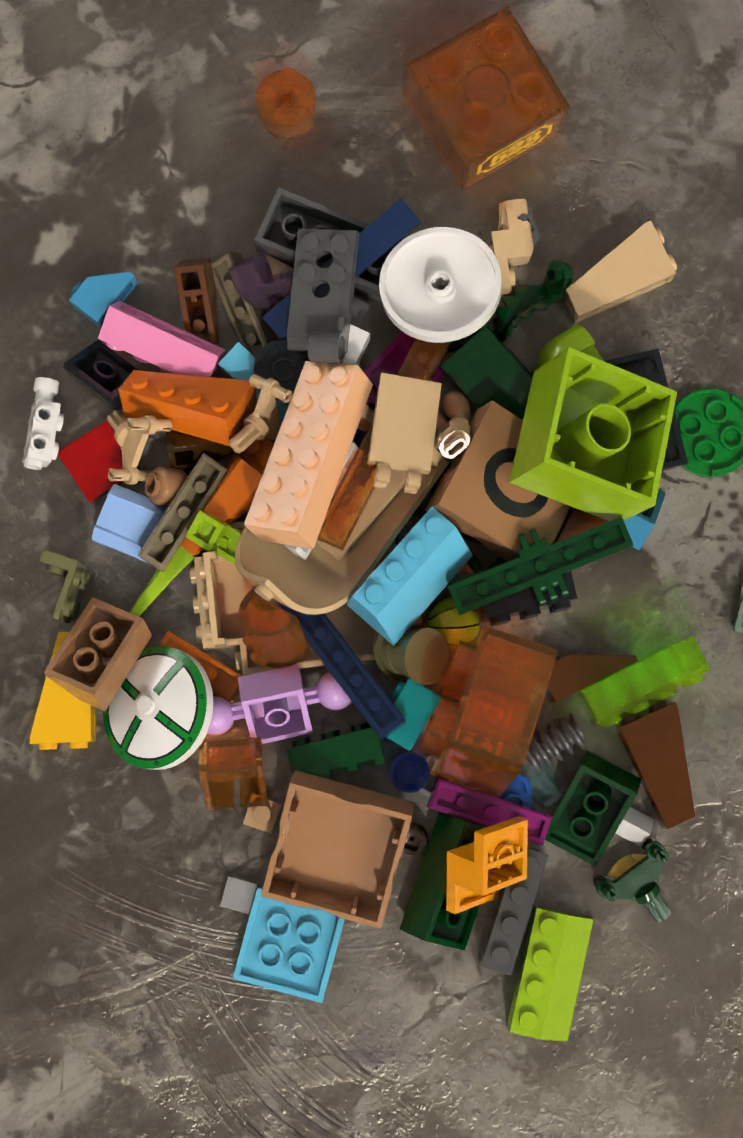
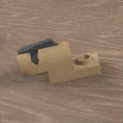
M512 199L500 203L498 207V231H491L490 249L495 254L501 269V297L509 295L511 286L516 284L514 268L509 267L528 264L534 246L540 241L534 216L526 199Z

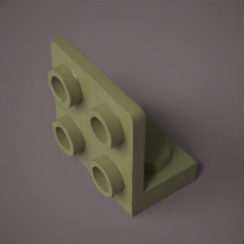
M43 549L39 561L47 565L46 571L66 578L52 618L69 624L70 619H75L78 614L80 602L77 599L80 590H85L88 585L90 573L87 570L89 567L77 560Z

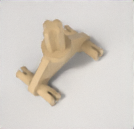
M256 373L250 377L249 385L261 390L253 414H250L244 420L245 427L229 441V445L233 448L234 452H243L256 439L264 440L267 438L276 440L282 422L279 420L275 398L288 403L292 398V391L281 387L279 382L272 378L265 379Z
M114 410L112 414L108 415L107 420L115 430L114 438L116 442L121 446L123 469L110 468L108 479L109 481H124L125 484L135 485L138 481H145L147 475L152 472L151 469H137L149 434H155L156 431L170 432L172 421L170 419H156L152 415L126 419L120 410Z

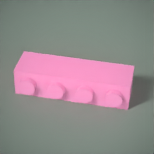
M117 301L109 306L98 339L106 342L107 347L116 351L124 350L132 354L133 358L141 363H152L160 367L159 369L163 373L216 377L219 371L218 363L224 358L226 349L122 301Z

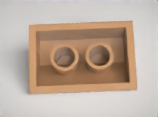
M92 597L43 673L77 699L106 711L152 637V634L143 618Z

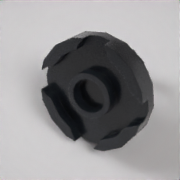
M287 340L271 341L260 350L255 358L253 372L265 379L272 378L278 381L281 387L292 391L293 396L305 361H310L308 351L287 350Z

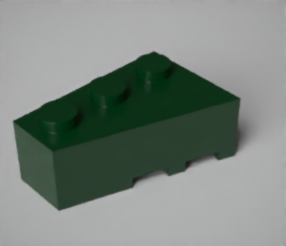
M368 723L352 726V733L340 735L339 730L321 734L322 740L310 743L309 737L292 741L293 748L286 749L292 775L297 770L327 778L383 764L385 760L379 737L369 727Z

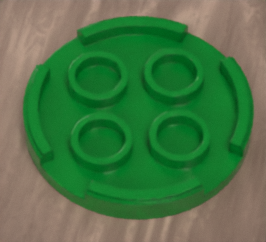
M701 388L681 398L674 407L688 461L687 465L681 467L701 477H719L739 468L743 464V400L735 394L732 395L729 392L712 388Z

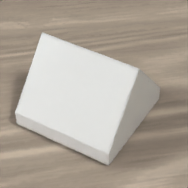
M630 807L616 834L641 847L651 834L654 819Z

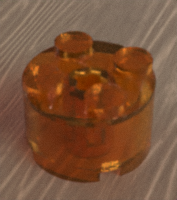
M290 67L275 71L265 77L256 91L259 119L264 129L272 136L278 138L288 137V139H295L306 134L313 126L316 116V96L311 82L303 74Z

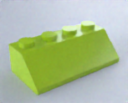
M533 905L507 1022V1028L510 1033L539 1040L568 1041L593 918Z

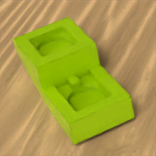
M199 510L185 537L208 552L215 551L218 555L236 566L235 552L242 531L211 514Z

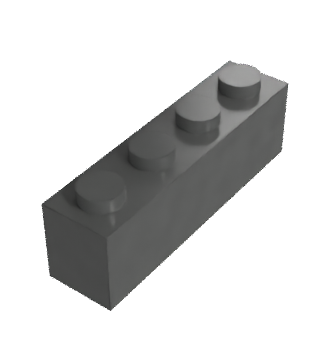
M527 847V879L501 889L479 959L482 967L511 976L548 859L546 853Z

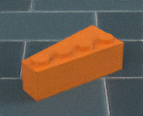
M133 370L119 388L124 416L141 418L145 415H152L156 419H170L172 421L171 430L230 446V439L244 427V420L250 414H253L257 404L255 387L249 385V380Z

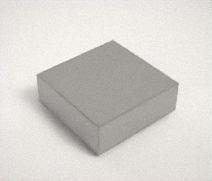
M229 875L220 906L250 914L258 883Z

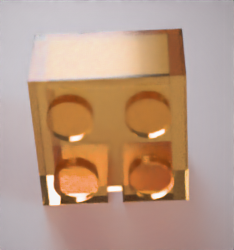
M261 737L215 740L201 743L199 746V774L207 811L234 808V780H240L241 808L268 805V779Z

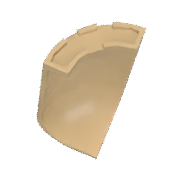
M367 404L352 441L364 455L323 530L376 469V465L367 464L374 411ZM433 447L431 471L429 474L421 473L420 489H417V493H406L403 486L340 561L317 543L305 561L295 556L283 544L260 541L245 527L235 552L237 570L244 578L256 586L254 591L267 601H271L273 598L293 610L311 615L324 614L338 609L347 603L365 582L449 462Z

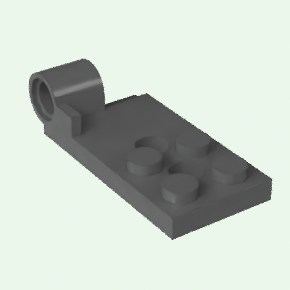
M298 229L287 327V350L308 351L310 362L342 364L345 354L348 352L360 236L357 230ZM325 254H331L333 256L332 264L327 268H320L319 259ZM321 284H329L330 291L328 295L323 298L316 297L317 287Z

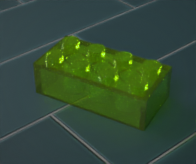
M692 636L670 645L575 694L590 724L607 728L621 721L620 714L626 711L629 715L650 706L648 700L652 698L655 701L666 699L677 693L675 687L679 685L689 687L704 680L703 673L711 669L695 637Z

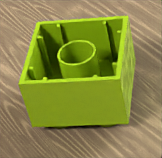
M571 347L566 348L534 371L509 483L608 521L622 517L624 521L655 506L677 391Z

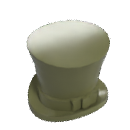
M412 625L394 646L378 632H376L373 641L375 661L383 675L392 681H403L410 678L418 684L431 685L438 682L447 671L450 658L449 647L444 636L434 628L428 627L418 630Z

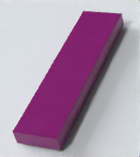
M436 777L427 804L428 808L485 827L520 816L528 819V841L541 846L544 844L552 820V816L438 777Z

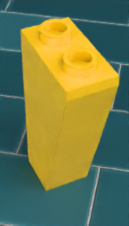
M58 632L51 660L69 632ZM46 676L30 734V744H39V750L57 749V743H69V749L88 748V742H96L95 707L77 699Z

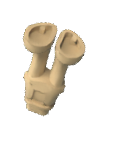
M451 391L443 398L442 406L450 421L438 412L434 440L435 448L440 449L442 455L450 459L456 457L467 448L471 439V427L469 425L471 416L470 401L466 395L458 391Z

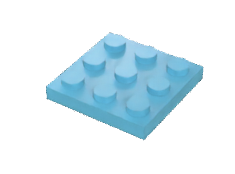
M257 887L232 979L323 1003L345 919L324 910L302 908L262 897L263 888Z

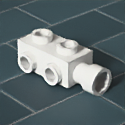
M35 378L33 391L36 395L28 421L29 425L22 461L24 467L28 469L41 470L42 467H47L51 460H56L58 455L59 443L55 442L56 431H61L64 414L59 413L61 404L53 402L54 396L58 393L59 382L51 378Z

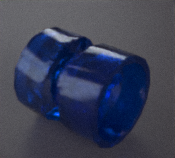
M400 753L392 759L389 765L388 775L390 781L402 792H417L429 780L430 770L428 763L417 753Z

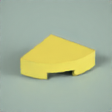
M633 853L619 858L611 866L607 875L618 878L646 857V855Z

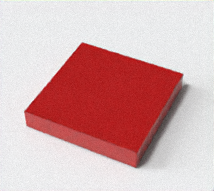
M108 420L58 452L62 462L89 503L108 493L114 484L120 485L124 482L109 481L108 479L110 468L123 469L121 446L116 442L114 438L115 431Z

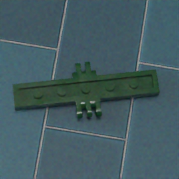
M619 517L549 545L546 537L540 539L535 528L529 530L533 541L528 544L524 533L517 535L521 545L520 548L516 549L519 558L447 587L458 615H463L530 587L540 607L546 605L542 592L547 591L551 602L558 600L554 590L557 586L562 597L568 596L569 591L562 577L563 574L634 546L623 518Z

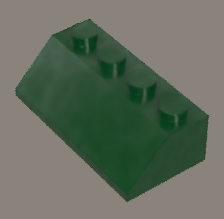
M439 811L400 930L426 942L465 951L480 905L457 914L446 911L447 851L474 842V832L486 828L485 826Z

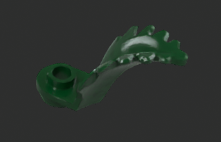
M554 260L548 266L543 284L516 285L513 288L515 295H504L501 298L506 307L496 308L495 313L499 317L493 319V324L497 326V328L493 329V332L502 343L506 341L507 336L512 334V327L514 329L518 328L521 319L528 320L531 318L533 311L547 310L554 301L564 298L566 287L571 284L573 278L571 266L562 260Z

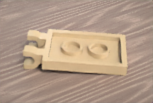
M381 372L367 464L376 465L373 487L386 489L390 481L391 470L407 472L404 492L416 494L417 489H420L421 473L429 474L431 471L442 383Z

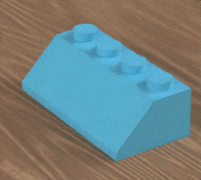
M431 507L352 595L347 606L394 646L473 555L457 528L435 508Z

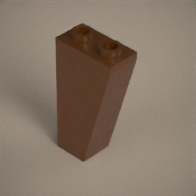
M664 699L648 706L649 713L639 717L638 713L635 712L620 719L622 725L616 727V730L638 777L641 778V784L661 827L669 829L695 817L678 707L676 702L667 704Z

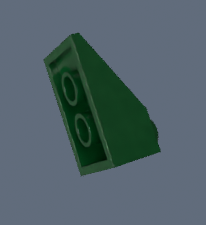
M586 750L552 815L545 840L597 866L637 796L641 778Z

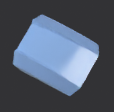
M114 484L108 492L106 501L94 526L91 540L146 562L137 555L168 506L156 505L151 502L150 498Z

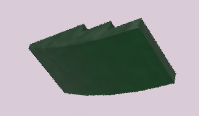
M484 326L441 367L477 408L493 400L523 420L534 373L529 372L513 351L507 349L489 326Z

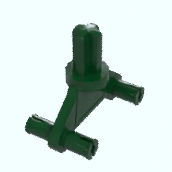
M646 839L647 843L644 842L642 844L646 857L614 881L598 875L599 880L594 878L593 884L596 887L597 893L602 898L608 899L611 902L615 901V899H623L644 904L655 921L660 923L666 921L671 914V910L659 895L660 887L658 885L662 865L665 864L664 860H669V854L660 842Z

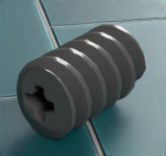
M571 712L569 714L570 723L563 717L559 718V729L553 723L548 724L549 734L542 729H538V740L530 734L527 735V746L520 740H517V744L528 765L535 768L539 773L542 772V761L550 767L553 766L552 756H556L560 761H563V750H566L573 756L575 755L573 745L577 744L582 750L586 749L585 737Z

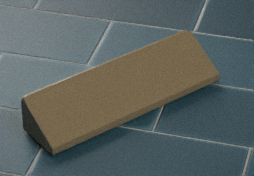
M228 252L211 263L215 286L239 343L257 357L264 346L271 341L277 340L272 328L262 318L266 312L240 253Z
M203 453L137 556L163 572L185 539L199 510L204 509L228 469Z

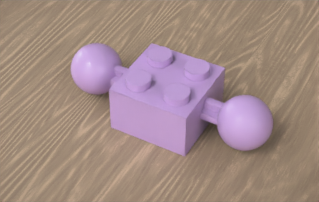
M298 664L238 677L241 702L230 704L222 697L213 696V714L207 734L212 736L222 735L232 727L234 720L245 718L253 746L313 733L309 704L320 702L328 709L340 710L347 707L351 700L329 672L319 679L316 686L304 688Z

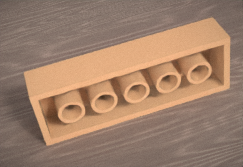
M305 361L244 525L260 541L314 549L373 386L372 382L358 365Z

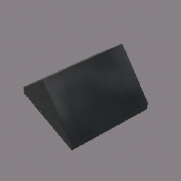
M99 340L76 354L63 365V368L70 377L114 410H119L122 406L119 394L120 386L133 370L139 371Z

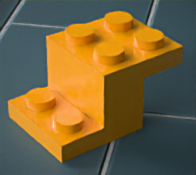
M518 816L475 831L474 842L447 851L446 911L457 914L498 898L500 889L527 879L528 819Z

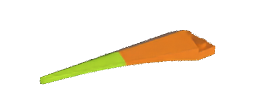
M267 438L264 440L256 439L240 454L235 452L225 467L228 469L226 475L202 511L229 525L251 507L275 442ZM185 537L165 570L162 572L157 569L129 613L140 617L167 585L204 548Z

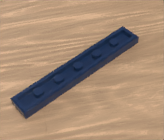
M402 198L360 233L355 279L421 223ZM333 257L320 268L329 267L333 262ZM329 284L319 285L315 292L316 297L323 298L327 296L330 291ZM291 293L262 317L281 340L287 338Z
M276 601L381 741L407 723L406 719L325 613L318 615L305 614Z

